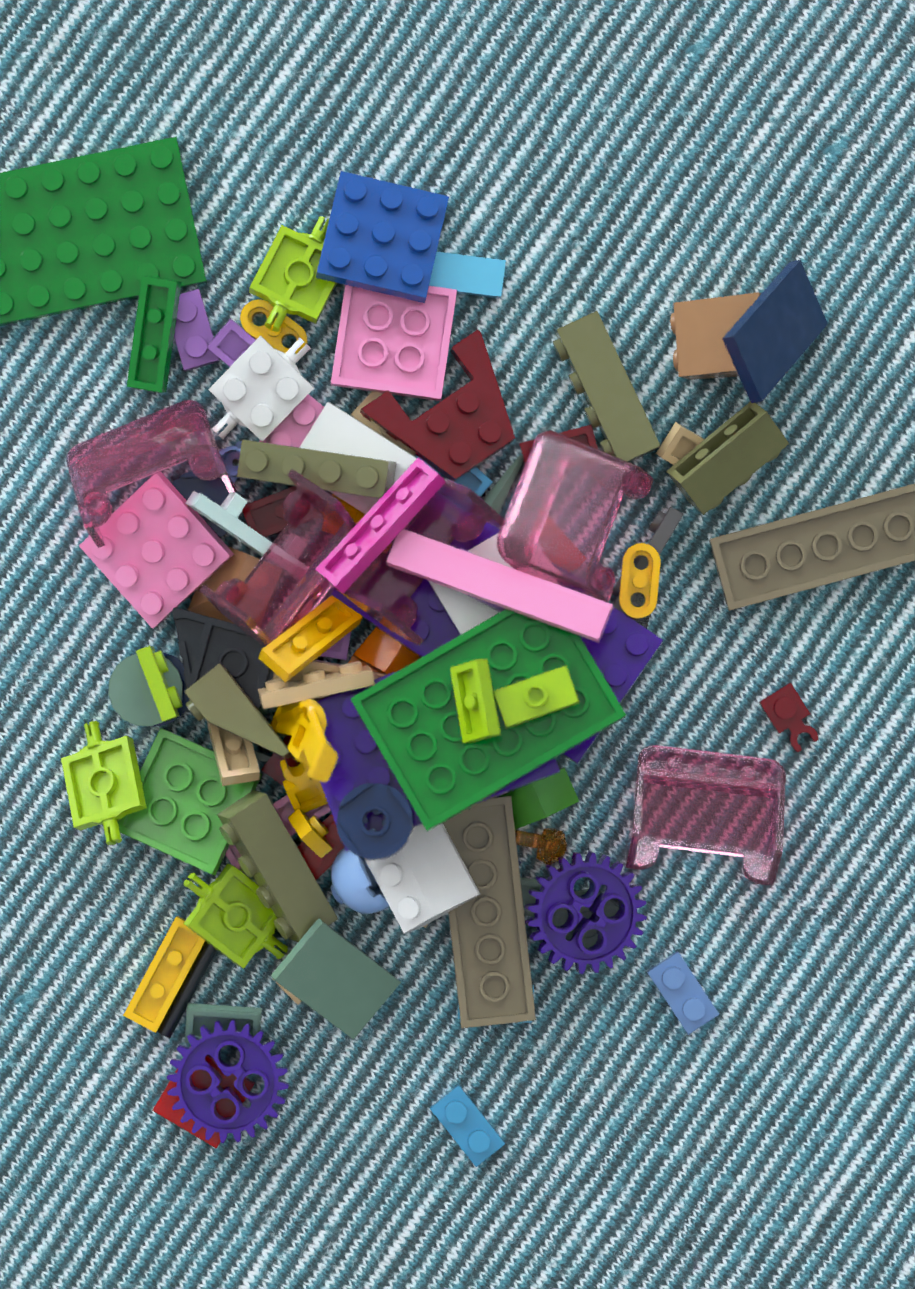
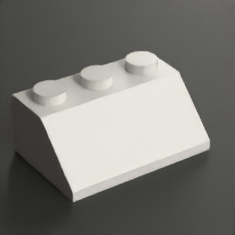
M443 823L428 832L423 824L414 827L405 847L390 858L381 860L365 859L403 933L418 930L480 895Z

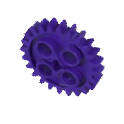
M588 851L585 861H583L578 852H573L572 863H569L564 857L560 856L558 857L559 869L556 870L547 864L545 867L549 877L547 879L540 876L535 877L536 881L541 885L540 890L528 891L531 896L536 898V902L525 905V908L534 912L535 916L525 920V924L537 927V930L532 932L529 937L533 941L543 940L537 950L542 954L552 950L548 961L555 964L562 958V968L566 971L572 967L574 962L576 971L580 974L584 973L587 964H589L594 973H599L600 962H603L611 969L613 968L612 957L614 955L622 960L626 959L625 953L622 950L624 946L633 949L637 947L630 939L632 934L643 935L644 933L635 927L636 922L647 920L646 916L637 912V908L646 905L645 900L635 898V895L642 890V887L638 884L629 885L635 876L632 872L628 871L620 875L624 865L621 862L617 861L609 868L610 857L605 854L602 855L598 863L596 854L592 851ZM581 877H587L589 880L588 891L584 895L577 896L574 892L575 882ZM605 885V891L597 897L600 886ZM612 898H616L619 902L617 913L614 916L606 917L604 914L605 903ZM582 906L589 908V911L592 912L589 919L583 917L579 912ZM559 908H566L568 912L567 921L561 926H554L552 922L554 912ZM574 929L572 938L570 940H566V935L568 934V932H571ZM590 929H595L598 934L596 943L589 948L584 947L582 943L584 933Z
M218 1020L215 1022L214 1032L212 1033L203 1025L200 1027L202 1038L198 1039L190 1033L187 1039L191 1047L188 1048L183 1045L177 1047L183 1059H171L170 1064L177 1068L178 1072L168 1074L167 1079L177 1082V1086L171 1088L167 1093L171 1096H179L180 1099L172 1106V1109L184 1108L186 1113L180 1121L184 1123L193 1119L195 1121L192 1128L193 1133H196L201 1127L206 1128V1140H209L214 1132H219L221 1143H225L228 1133H233L236 1142H240L242 1131L244 1130L253 1138L256 1136V1124L264 1129L269 1127L268 1121L265 1118L266 1115L278 1117L279 1112L273 1104H285L286 1098L278 1094V1090L287 1089L289 1083L279 1080V1076L286 1074L289 1070L287 1067H277L276 1064L283 1058L284 1054L276 1053L272 1055L270 1052L275 1044V1040H271L266 1044L261 1042L264 1030H260L255 1036L250 1035V1023H247L242 1031H238L236 1021L231 1020L228 1030H224L221 1022ZM225 1045H233L238 1048L240 1052L239 1062L231 1065L225 1063L220 1056L221 1048ZM206 1055H210L215 1060L217 1066L226 1076L232 1073L236 1076L237 1079L233 1084L250 1101V1107L247 1108L243 1105L236 1092L230 1086L225 1089L220 1086L223 1078L205 1060ZM206 1070L212 1079L211 1086L206 1089L197 1088L192 1082L194 1071ZM254 1073L260 1075L265 1082L264 1089L259 1093L247 1090L244 1083L247 1075ZM222 1098L232 1100L236 1106L235 1115L223 1117L218 1114L216 1110L217 1101Z

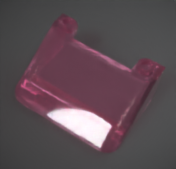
M193 400L181 401L81 442L71 448L67 455L66 463L76 502L85 529L98 548L105 546L99 526L106 523L112 513V505L107 493L188 460L192 472L198 478L214 480L221 477L229 493L237 492L208 416L200 403Z
M551 430L541 432L534 440L498 533V552L504 561L518 571L609 603L615 585V574L611 568L604 567L599 560L623 495L625 494L631 499L646 497L654 479L639 466Z
M660 745L645 747L639 753L637 760L625 868L643 870L652 867L657 861L659 847L743 857V872L747 879L757 884L774 886L783 854L786 773L783 766L777 761L767 758Z

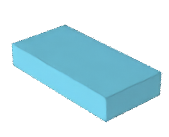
M436 252L429 286L455 289L460 294L501 299L506 260Z

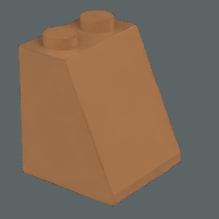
M762 293L674 303V313L671 314L670 323L672 332L676 335L677 349L673 353V364L679 377L692 380L739 376L724 344L723 337Z

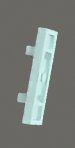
M193 491L186 501V505L273 565L283 568L286 574L302 585L313 590L315 589L322 577L298 560L307 545L306 541L296 534L290 533L279 548L237 519L248 502L239 494L230 492L220 506L203 494Z

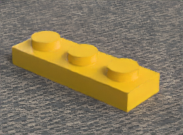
M331 595L261 650L258 659L286 683L360 624L363 616Z
M179 916L175 917L123 1014L128 1019L155 1033L162 1024L205 943L204 939L183 924L186 920Z

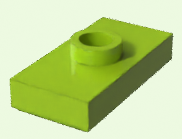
M566 666L493 691L506 729L579 703Z

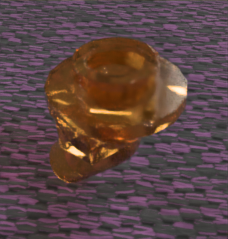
M545 828L541 835L515 830L516 845L537 848L536 858L544 864L552 865L558 861V857L565 855L567 842L565 841L563 831Z

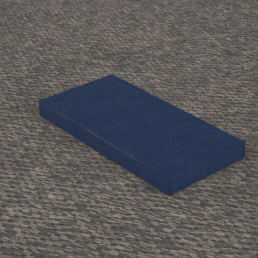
M801 260L789 262L723 337L724 344L751 403L762 402L828 325Z

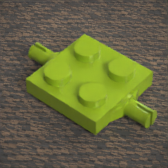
M319 216L311 234L298 233L281 225L249 287V293L268 301L273 306L264 324L268 329H271L273 325L272 331L278 332L287 313L300 316L317 324L337 284L336 282L316 278L329 223L328 218L325 222V217Z
M91 721L89 724H84L88 745L75 754L61 758L74 828L80 831L96 825H103L106 844L115 845L116 842H122L118 821L128 814L147 808L133 739L126 735L112 741H102L100 723L98 721Z
M227 863L216 880L209 885L196 876L195 873H191L188 876L191 881L185 880L184 886L200 898L198 899L197 906L183 923L243 969L253 955L263 948L272 953L277 959L284 957V954L279 950L287 953L288 946L273 936L276 928L274 921L277 917L271 907L269 909L266 908L260 901L256 893L259 886L229 863Z

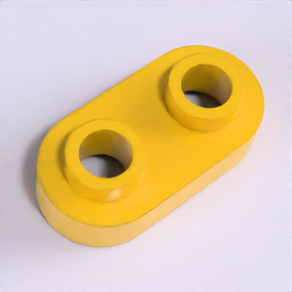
M256 299L248 302L243 307L240 315L242 327L255 339L261 335L274 349L284 353L290 349L282 344L283 339L288 335L294 336L296 341L299 337L304 341L295 351L296 354L308 344L305 330L287 315L278 332L272 331L273 325L271 329H268L265 325L256 326L253 323V318L258 313L264 314L268 319L273 309V306L268 301Z
M638 543L631 546L625 552L622 559L619 605L627 616L635 619L650 615L657 604L661 560L657 550L646 543ZM637 556L646 557L648 560L646 569L639 570L635 567L634 559ZM634 593H640L644 596L645 601L641 607L632 605L630 599Z

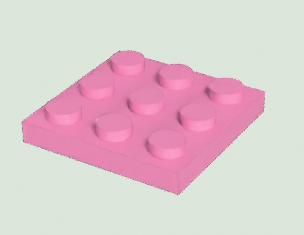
M345 285L331 386L385 393L389 390L393 395L441 401L457 290L429 286L426 301L422 303Z
M161 471L155 472L79 545L152 629L173 612L174 607L177 608L234 555L197 511L185 504L187 500Z

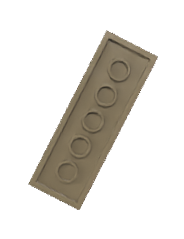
M915 484L709 539L728 611L915 561Z
M511 796L496 797L475 804L443 823L480 892V895L449 912L461 1028L536 1020Z

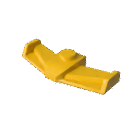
M311 699L278 706L270 725L276 733L292 736L287 749L297 761L309 765L308 777L321 782H327L332 774L338 755L326 740L324 733L327 724L322 707Z

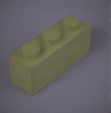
M750 401L666 472L687 501L704 515L709 510L718 507L724 497L736 487L747 483L752 474L765 463L777 458L781 450L789 442L768 412Z

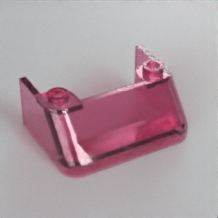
M293 469L288 473V476L298 489L291 492L283 504L284 519L288 524L244 582L238 578H233L220 584L216 592L205 585L199 590L220 613L264 647L320 604L333 585L316 568L356 525L337 498Z
M442 477L446 483L403 529L450 545L454 539L459 542L476 539L482 533L486 522L504 530L510 524L473 490ZM395 537L344 594L335 586L333 588L390 631L419 646L423 639L410 629L416 620L418 606L410 597L424 579L387 565L386 560L395 542Z

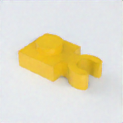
M285 759L280 761V766L286 779L282 782L294 811L299 808L303 813L328 804L321 782L308 777V764L301 762L296 767H289Z

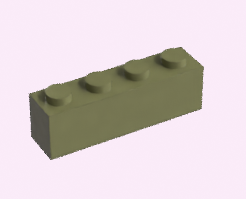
M598 311L557 329L556 336L558 339L552 341L560 360H568L574 372L569 374L568 377L576 394L583 393L589 407L584 408L590 425H592L593 429L599 426L605 440L600 442V446L607 461L615 460L617 467H620L657 450L660 447V443Z
M242 440L237 477L381 498L394 484L397 462Z
M253 790L217 814L223 824L219 828L222 836L229 845H235L241 855L238 858L240 867L248 877L253 876L259 886L256 890L257 896L266 908L269 909L271 907L277 917L274 921L275 927L284 939L289 938L299 942L318 918L328 925L338 920L267 794Z

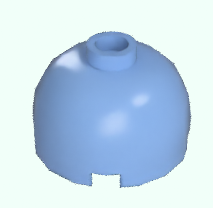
M343 848L338 853L331 868V892L336 901L340 904H345L348 908L360 914L377 913L389 908L390 906L365 859L353 854L351 851L346 852L345 848Z

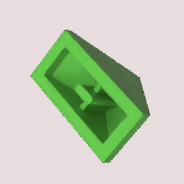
M565 767L559 769L560 773L497 796H511L515 829L544 819L579 802Z

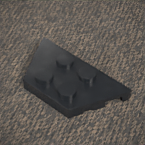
M174 607L172 614L176 624L186 688L188 689L220 663L228 670L254 705L260 709L262 705L258 689L266 688L265 682L273 680L274 672L258 657L261 650L278 636Z

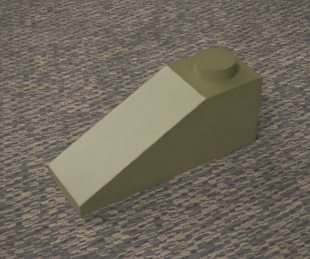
M220 663L184 691L190 699L186 706L198 721L205 718L211 724L286 759L293 756L287 749L288 747L228 670Z

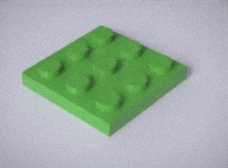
M160 728L140 770L147 808L128 814L119 820L120 833L215 876L229 847V844L220 832L219 828L223 824L217 814L255 790L260 778L257 781L222 786L214 751Z

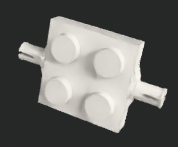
M260 335L208 389L222 402L227 412L212 428L213 431L217 433L227 423L226 428L218 435L224 440L227 434L239 424L250 429L263 441L314 389L300 374L296 365L311 349L308 344L296 354L295 351L304 343L299 337L293 346L284 353L274 349Z

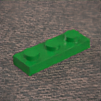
M152 276L141 277L127 387L159 393L166 392L182 282Z

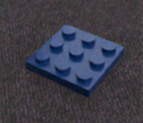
M341 171L316 278L425 303L449 196Z

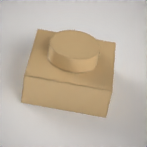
M675 422L656 454L674 465L700 444L704 438Z

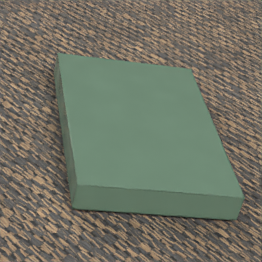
M320 918L316 920L271 975L274 981L353 1040L401 983L397 977Z

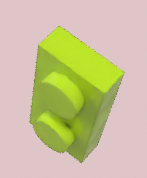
M150 645L136 650L162 722L179 717L177 708L183 707L175 685L169 687L164 673L169 672V667L162 650L155 652L154 647Z
M475 659L451 667L450 671L463 743H473L500 735L487 659Z

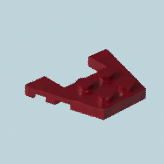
M479 329L450 349L451 354L471 381L413 421L409 419L389 390L361 408L360 411L363 417L370 422L372 420L382 427L389 436L408 446L416 452L415 455L452 482L457 481L515 439Z

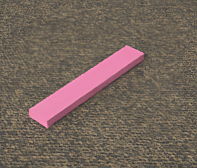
M405 529L397 535L386 560L387 565L598 643L613 610L612 604Z

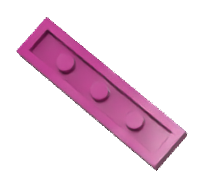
M417 458L321 562L316 570L344 594L446 481L420 458Z

